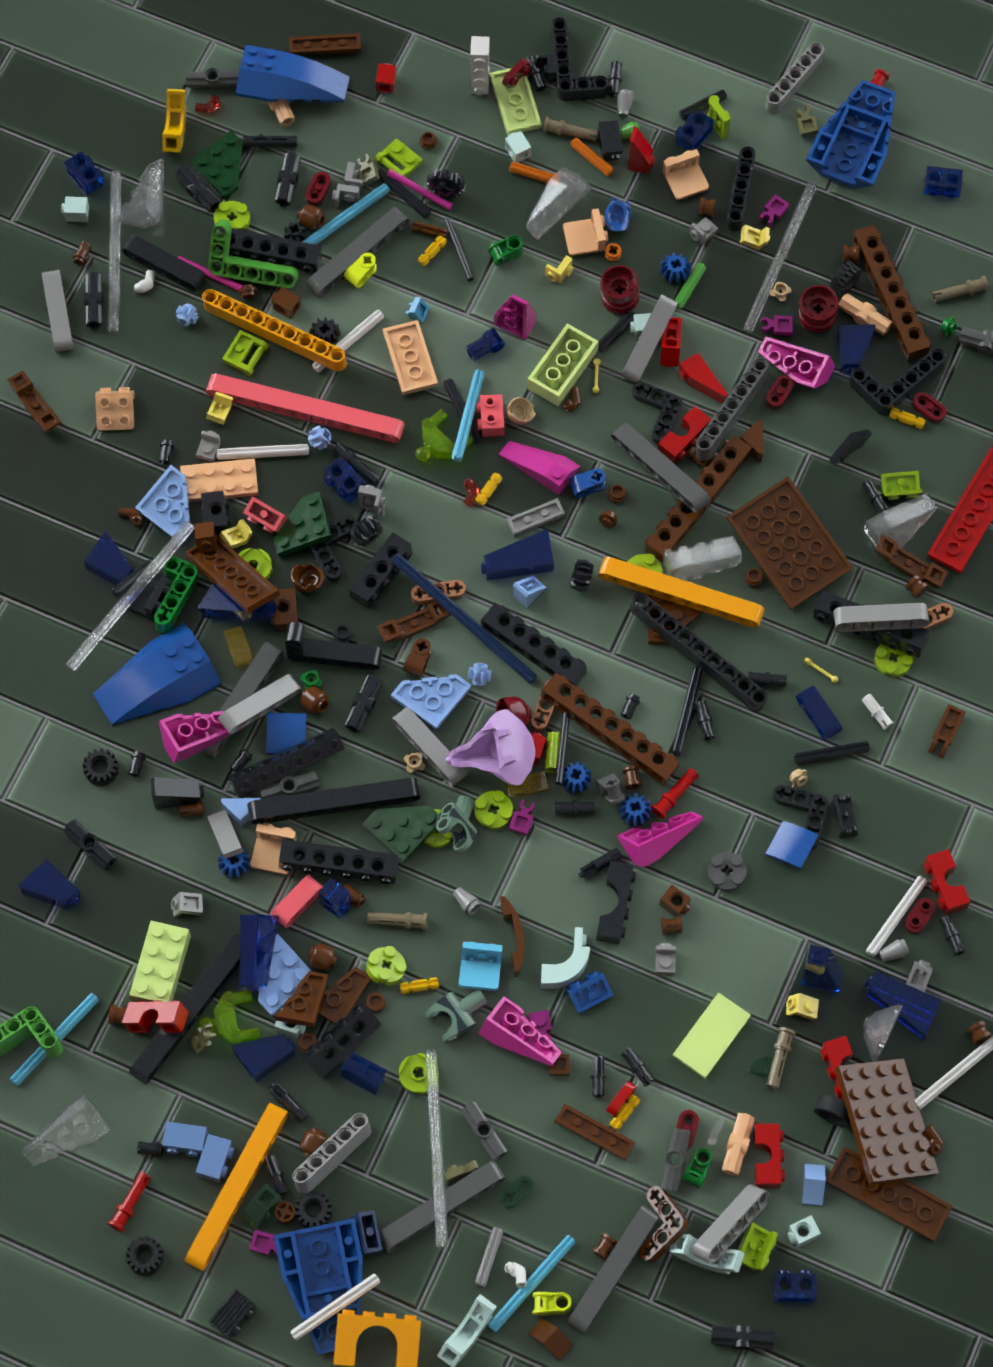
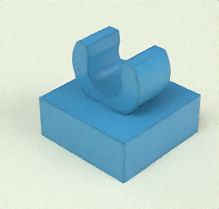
M415 297L413 302L409 303L410 310L405 313L410 318L418 320L419 323H424L430 307L421 297Z

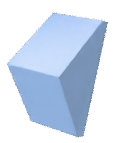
M530 576L514 583L513 597L527 608L547 587L534 576Z
M221 798L223 810H226L242 827L250 820L247 804L254 800H260V798Z
M804 1164L802 1204L823 1205L826 1183L825 1165Z

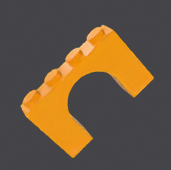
M343 1309L342 1313H338L334 1365L354 1366L356 1344L360 1334L368 1327L383 1326L394 1334L397 1341L395 1367H417L421 1320H417V1316L404 1315V1319L396 1318V1314L384 1313V1317L375 1316L376 1312L363 1311V1315H355V1310Z

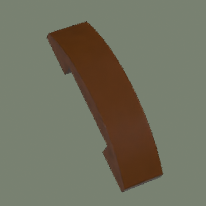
M23 370L7 379L28 413L45 433L61 424L60 419L48 407Z
M884 534L881 536L874 550L881 558L912 578L918 574L921 580L928 585L937 588L941 587L948 571L933 562L928 564L899 547L900 543Z
M434 601L427 604V608L396 621L394 619L377 625L376 628L383 641L390 643L421 633L444 621L451 614Z
M501 896L500 905L503 920H512L518 951L511 952L514 975L518 977L524 961L525 943L523 928L512 904L504 896Z

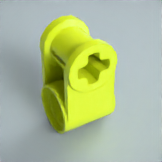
M364 253L346 269L343 277L356 288H361L377 271L375 256L371 253Z
M532 1293L534 1298L533 1315H565L571 1310V1298L566 1293ZM560 1299H565L568 1302L565 1308H559L556 1305Z

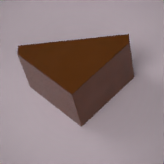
M758 420L740 439L752 447L751 456L758 462H762L763 420Z
M542 1318L528 1333L529 1336L559 1362L573 1346L558 1327Z

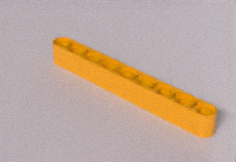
M209 289L203 293L202 300L207 312L334 371H342L346 368L347 362L343 349L216 290Z
M604 557L598 576L605 581L753 628L759 627L765 608L757 603L612 557Z
M269 1103L185 1257V1263L201 1271L205 1270L258 1173L264 1158L267 1156L285 1123L288 1111Z

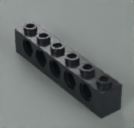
M218 228L221 233H225L223 228ZM234 228L231 231L230 243H234L230 245L229 255L290 266L305 273H316L319 269L322 258V246ZM216 245L219 250H224L221 245Z
M822 591L814 608L813 618L821 623L835 626L833 612L836 608L863 605ZM914 628L853 631L851 633L870 639L874 643L886 645L890 649L899 650L909 656L920 658L928 642L930 630Z
M494 603L481 619V626L486 631L552 677L555 673L563 675L576 687L586 675L587 666L584 661L571 656L567 649L555 645L551 638L542 636L535 627L526 625L519 616H513L505 606H499ZM507 622L509 625L501 626L500 623ZM517 632H521L524 635L522 637H518L515 634ZM532 643H538L539 646H538V647H532L530 644H532ZM551 653L555 656L553 658H548L545 655ZM568 664L570 668L564 669L561 665Z
M331 728L228 776V779L235 794L241 798L336 754L345 748L338 732Z
M282 839L279 867L285 871L296 869L302 870L306 874L318 872L323 876L340 875L344 879L355 877L365 882L377 880L382 884H391V882L395 883L399 855ZM301 854L305 858L302 861H297L294 857ZM321 857L324 859V862L318 864L314 859ZM335 860H341L344 864L342 866H336L333 862ZM360 862L363 867L356 869L353 867V864ZM380 865L383 869L377 872L372 867Z

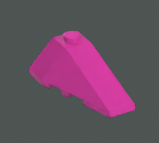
M513 294L494 314V325L525 340L536 324V313L530 303Z
M765 337L758 351L762 357L796 383L813 389L828 382L835 368V364L829 355L769 337Z
M509 441L498 454L499 457L558 495L568 485L569 478L576 475L581 466L565 456Z
M217 711L212 714L194 713V715L185 716L183 714H176L159 721L164 748L173 763L189 758L232 735L229 734L218 720V717L224 711Z
M691 811L670 817L668 819L669 822L658 823L656 821L651 823L652 826L641 829L640 826L617 835L631 861L641 867H647L659 860L701 823L703 817Z
M503 997L487 1017L478 1034L494 1045L552 1066L562 1052L546 1035H542L536 1029L537 1025L534 1021L530 1022L523 1015L525 1012L521 1007Z

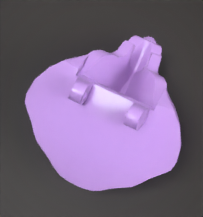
M504 709L494 713L471 741L450 751L446 757V762L455 767H476L491 772L504 782L517 786L524 782L532 769L535 758V745L524 723L509 710Z

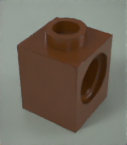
M283 287L278 292L276 291L271 299L273 309L289 319H292L301 307L300 297Z
M213 521L195 524V540L198 553L217 550V538Z
M671 885L661 897L659 905L677 918L682 914L685 916L691 908V898L674 885ZM679 900L682 904L675 906L672 904V901Z

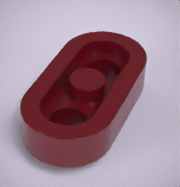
M522 58L507 72L502 80V84L508 89L514 88L518 84L519 79L530 72V62Z
M318 172L313 176L306 191V201L308 204L317 206L323 202L331 186V178L326 172Z
M781 375L776 379L766 396V403L770 408L779 409L783 406L793 390V379L787 375Z
M925 392L917 393L914 396V409L934 423H940L945 419L946 408L936 399Z
M921 898L918 900L907 916L904 925L910 934L921 933L933 916L935 904L931 899ZM922 905H928L929 909H923ZM916 920L919 924L914 925L912 921Z
M685 1110L680 1114L676 1127L691 1131L687 1150L693 1146L699 1123L697 1113L692 1110ZM690 1119L692 1124L687 1125L685 1120Z

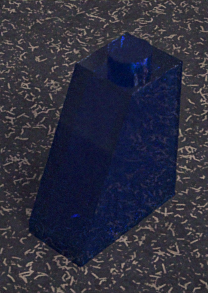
M875 324L838 326L837 343L840 373L851 374L853 369L861 367L874 337Z
M104 532L84 561L87 570L114 585H117L133 572L132 566L107 532Z
M48 859L41 863L18 885L22 894L66 910L70 906H75L81 897L79 890Z
M283 1034L238 1043L232 1046L233 1053L256 1083L295 1056L294 1043L290 1038L286 1039Z

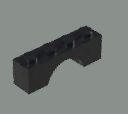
M610 861L606 885L614 890L619 902L612 912L600 916L596 936L597 941L619 944L620 938H625L626 927H623V922L628 920L630 910L626 908L627 901L631 902L633 890H629L630 883H635L636 872L633 871V864Z

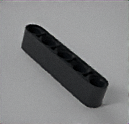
M750 146L743 147L739 153L726 226L731 231L740 230L743 224L756 156L755 150Z
M132 235L122 248V252L130 259L192 292H197L206 279V274L200 269L136 235Z

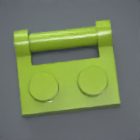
M712 95L708 101L710 107L706 120L723 141L729 135L731 116L719 104V97Z
M397 138L374 158L377 163L383 164L389 170L391 169L405 178L423 163L421 157ZM387 157H390L393 161H395L398 165H400L404 170H400L397 166H395L392 162H390V161L387 159Z
M240 330L223 356L222 362L242 371L247 376H251L263 352L268 350L269 344ZM253 346H257L258 348L247 365L243 362Z

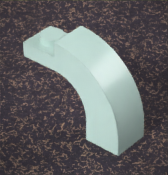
M575 927L574 951L567 961L560 964H542L541 989L565 987L577 980L584 972L589 960L590 947H582L586 946L587 934H583L582 927Z
M683 1234L671 1246L669 1253L688 1263L729 1275L730 1272H739L745 1254L740 1250L727 1249L715 1263H709L693 1254V1247L698 1239L689 1234Z
M480 1294L462 1323L444 1343L437 1356L451 1367H456L479 1338L491 1320L497 1306Z

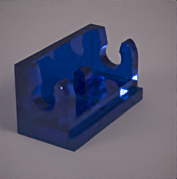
M351 1052L342 1066L341 1077L376 1095L380 1084L384 1082L387 1070Z

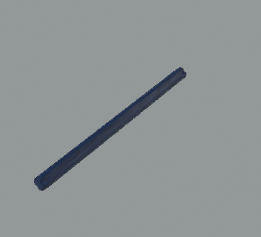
M399 553L392 557L391 562L529 684L536 680L537 675Z

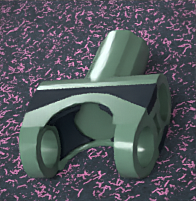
M465 795L458 798L456 805L451 802L441 809L436 829L440 834L451 832L453 836V849L458 854L465 852L472 845L477 833V829L469 821L474 800Z
M478 989L462 1000H459L454 992H450L433 1004L426 1011L425 1017L430 1020L434 1017L444 1016L451 1021L452 1025L448 1032L441 1037L444 1043H449L460 1038L476 1026L477 1023L471 1015L488 1003L482 992Z

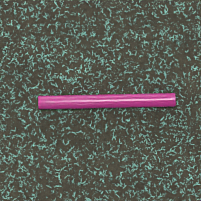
M391 169L388 171L387 176L448 210L452 208V203Z
M181 256L178 257L200 269L207 277L237 291L243 288L242 284L226 277L213 275L209 269Z

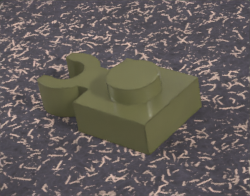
M806 105V112H801L800 108L797 107L796 115L798 118L796 123L800 136L805 137L818 134L819 129L815 116H809L810 107Z
M365 154L366 160L364 162L360 158L357 159V163L362 167L358 169V174L364 187L380 179L376 164L373 163L372 157L368 154Z
M212 1024L197 1028L190 1036L191 1045L197 1055L204 1053L212 1045L210 1040L216 1038V1033H210Z
M476 1160L464 1166L453 1165L447 1168L444 1173L446 1184L448 1185L476 1171L479 1168Z

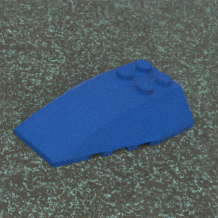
M246 45L239 70L236 96L269 102H277L278 99H286V102H294V99H304V102L320 100V102L344 103L350 77L331 67L295 54Z
M862 80L849 95L848 99L841 104L838 111L829 118L826 125L819 130L806 161L820 176L856 189L873 186L887 156L896 92Z
M182 623L150 641L95 691L93 696L113 726L136 719L141 715H150L158 710H167L175 705L190 703L222 683L192 631Z
M355 1218L274 1235L281 1276L303 1322L362 1282L363 1258ZM361 1296L344 1307L343 1310H355V1315H360ZM342 1310L308 1332L318 1355L334 1351L337 1315L342 1313ZM359 1337L356 1346H359Z

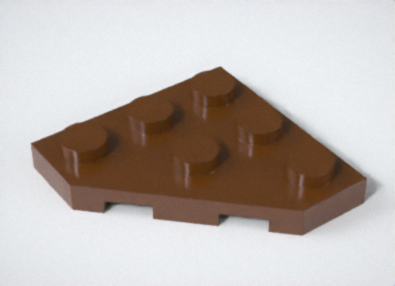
M649 595V598L685 627L689 626L697 616L704 613ZM650 614L652 618H658L657 615ZM664 626L667 630H673L670 626ZM648 627V644H668L666 640Z

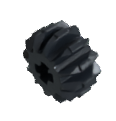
M326 316L323 321L318 318L317 323L312 322L309 334L330 344L338 343V337L341 336L338 323L335 324L333 319L328 321Z
M368 516L351 529V536L359 546H365L382 534L383 527L375 516Z
M577 559L575 561L570 582L571 589H576V591L586 592L589 589L594 568L593 562L585 559Z

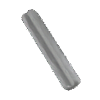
M494 1227L492 1229L475 1280L477 1286H486L503 1235V1230Z

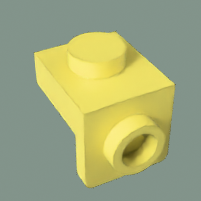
M744 225L741 230L740 243L760 250L769 243L770 228L765 227L762 230H758Z
M566 255L557 269L547 264L545 267L547 278L561 284L564 278L573 271L572 258Z
M216 392L206 419L224 425L231 410L233 398Z
M241 519L237 526L221 531L219 536L222 541L233 549L247 544L252 531L244 519Z
M801 993L791 995L786 1003V1015H799L811 1020L817 1019L819 1000Z

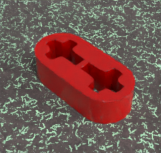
M627 1081L606 1111L615 1117L634 1093L636 1086Z

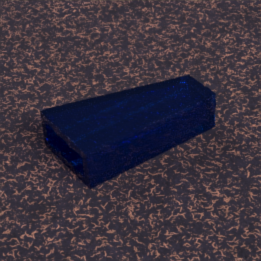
M548 529L485 555L484 563H481V572L486 574V580L554 571V560Z
M212 583L197 608L203 617L210 619L269 622L272 616L275 615L278 606L274 600H271L248 614L215 583Z
M240 915L239 987H247V991H259V987H267L279 915Z
M810 945L803 966L800 985L840 992L843 971L831 949Z
M875 971L873 976L869 975L864 985L868 987L866 994L920 1039L925 1040L941 999L878 971Z

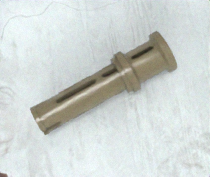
M547 116L543 128L544 133L547 131L553 132L558 136L565 134L596 142L597 137L590 136V134L598 135L597 130L565 124L564 120H551Z
M981 276L980 279L973 281L966 280L965 284L933 291L932 297L935 299L934 302L937 303L966 294L973 296L977 292H988L989 285L986 277Z
M368 912L367 924L404 926L409 930L410 928H423L426 931L428 913L421 915L412 914L411 912L405 914Z
M785 1027L778 1028L779 1036L777 1043L774 1044L775 1055L766 1084L767 1087L772 1089H779L787 1054L791 1052L792 1037L796 1033L794 1030Z

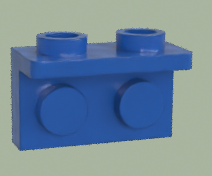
M596 971L587 974L586 979L580 982L576 980L568 985L569 988L565 989L577 1013H581L614 995L604 974Z

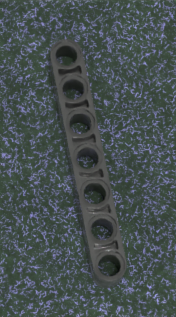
M393 207L308 279L306 286L319 298L325 296L345 279L343 277L344 272L364 253H376L408 225L410 219L397 207Z
M758 358L752 362L696 441V456L699 460L707 461L712 458L764 385L769 373L767 360Z
M624 423L611 434L612 439L621 449L693 512L697 513L711 501L710 496L704 489L628 423Z
M265 642L220 711H226L260 691L280 662L284 651ZM230 736L201 752L216 758Z
M495 1160L485 1164L380 1230L378 1234L380 1235L379 1239H381L380 1243L387 1253L395 1250L500 1184L506 1177Z
M645 1205L641 1206L567 1323L584 1334L587 1332L637 1255L640 1247L658 1222L660 1216Z

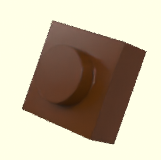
M560 1054L552 1066L549 1065V1076L570 1075V1054Z

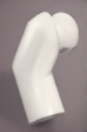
M152 270L146 271L145 279L136 283L134 290L137 293H145L151 290L154 286L155 272Z
M515 1262L506 1263L504 1267L505 1272L516 1278V1286L518 1288L526 1287L525 1268Z

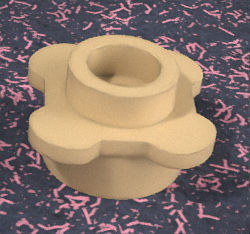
M776 282L774 289L770 290V295L778 298L781 302H784L786 296L791 293V288L783 282Z
M412 753L404 757V762L407 764V772L413 773L415 770H424L425 764L422 762L423 755L421 753Z
M797 769L791 773L789 780L793 783V788L801 787L807 782L806 770Z

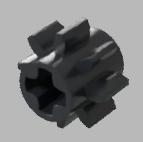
M290 222L288 227H284L285 239L300 242L306 239L305 227L301 228L300 222Z

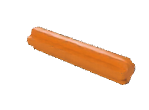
M574 138L571 141V147L606 176H610L614 172V168L580 139Z
M512 162L510 165V172L555 186H559L561 183V176L516 162Z

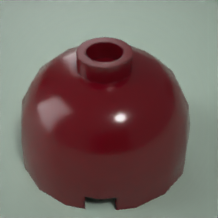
M509 696L497 701L496 712L504 709L509 710L526 727L528 726L532 712L530 706L524 700L516 696Z

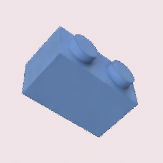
M166 1122L162 1146L169 1154L177 1155L179 1152L187 1153L186 1155L190 1157H198L202 1154L207 1139V1127Z
M208 1134L196 1169L197 1177L216 1183H221L222 1178H226L228 1172L226 1165L228 1159H232L235 1150L232 1147L231 1140Z

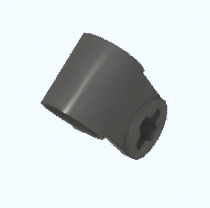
M614 773L596 780L601 796L608 803L616 804L625 799L624 793L620 790V780Z

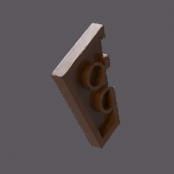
M354 967L331 988L325 990L318 1015L334 1025L340 1019L346 1018L372 979L367 973Z
M309 971L296 987L295 993L286 1000L282 1010L277 1012L275 1021L314 1027L328 983V974Z

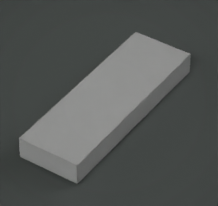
M557 498L507 518L506 522L513 536L516 537L565 517V512Z
M226 810L207 816L224 859L243 853Z

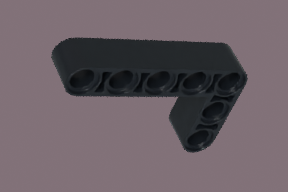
M562 17L553 19L551 37L555 57V79L558 98L562 101L605 98L608 95L609 80L605 76L573 77L567 21Z
M940 348L933 349L886 389L864 368H855L851 373L850 387L878 414L887 415L892 408L900 405L944 367L946 353Z
M297 622L288 623L285 647L289 660L367 670L380 669L382 649L380 647L306 638L305 626Z

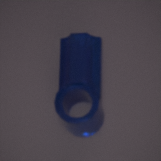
M492 328L486 331L480 339L467 345L466 351L471 360L475 361L490 352L496 353L505 346V343L497 331Z

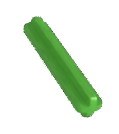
M703 263L696 264L674 300L678 302L677 309L684 307L704 274L706 267Z

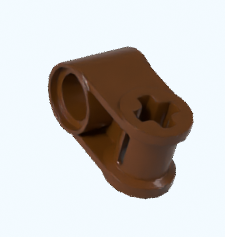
M421 638L415 641L404 663L403 671L420 678L423 676L431 656V645L428 640Z

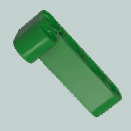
M174 556L168 557L164 561L165 576L174 582L154 615L155 628L160 633H167L172 629L198 583L196 566ZM188 574L193 575L192 577H186ZM179 589L185 590L183 592H177V590ZM172 604L176 605V606L173 607V608L168 607L169 605H172Z

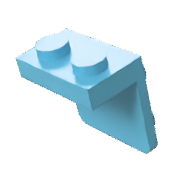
M463 941L459 987L497 991L503 945Z

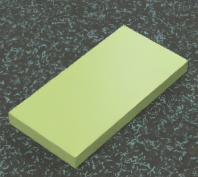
M512 68L489 73L507 136L520 131L526 132L542 128L527 75L519 79L518 84L514 88L508 89L502 84L504 76Z
M718 992L672 1056L706 1079L751 1015Z

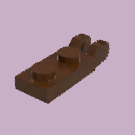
M948 704L932 738L933 741L928 750L929 753L935 750L937 741L944 743L939 757H944L948 747L952 744L966 711Z

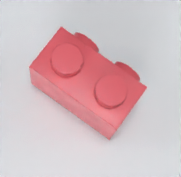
M502 394L480 395V402H477L476 406L477 414L481 413V419H477L478 430H482V437L504 436Z
M253 496L243 512L248 515L247 520L254 524L262 523L264 525L263 529L272 534L274 531L278 533L288 516Z

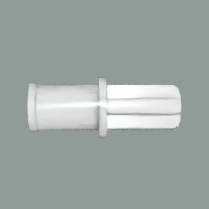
M871 694L866 695L862 699V702L872 713L871 717H875L883 730L894 723L883 710L884 707H881Z

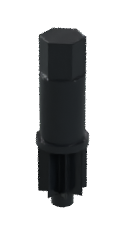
M616 847L596 860H592L589 864L580 868L579 877L587 879L595 873H599L600 870L610 865V861H616L622 857L620 851Z
M272 1083L269 1086L271 1088L270 1093L300 1123L308 1117L309 1114L279 1083L276 1085Z

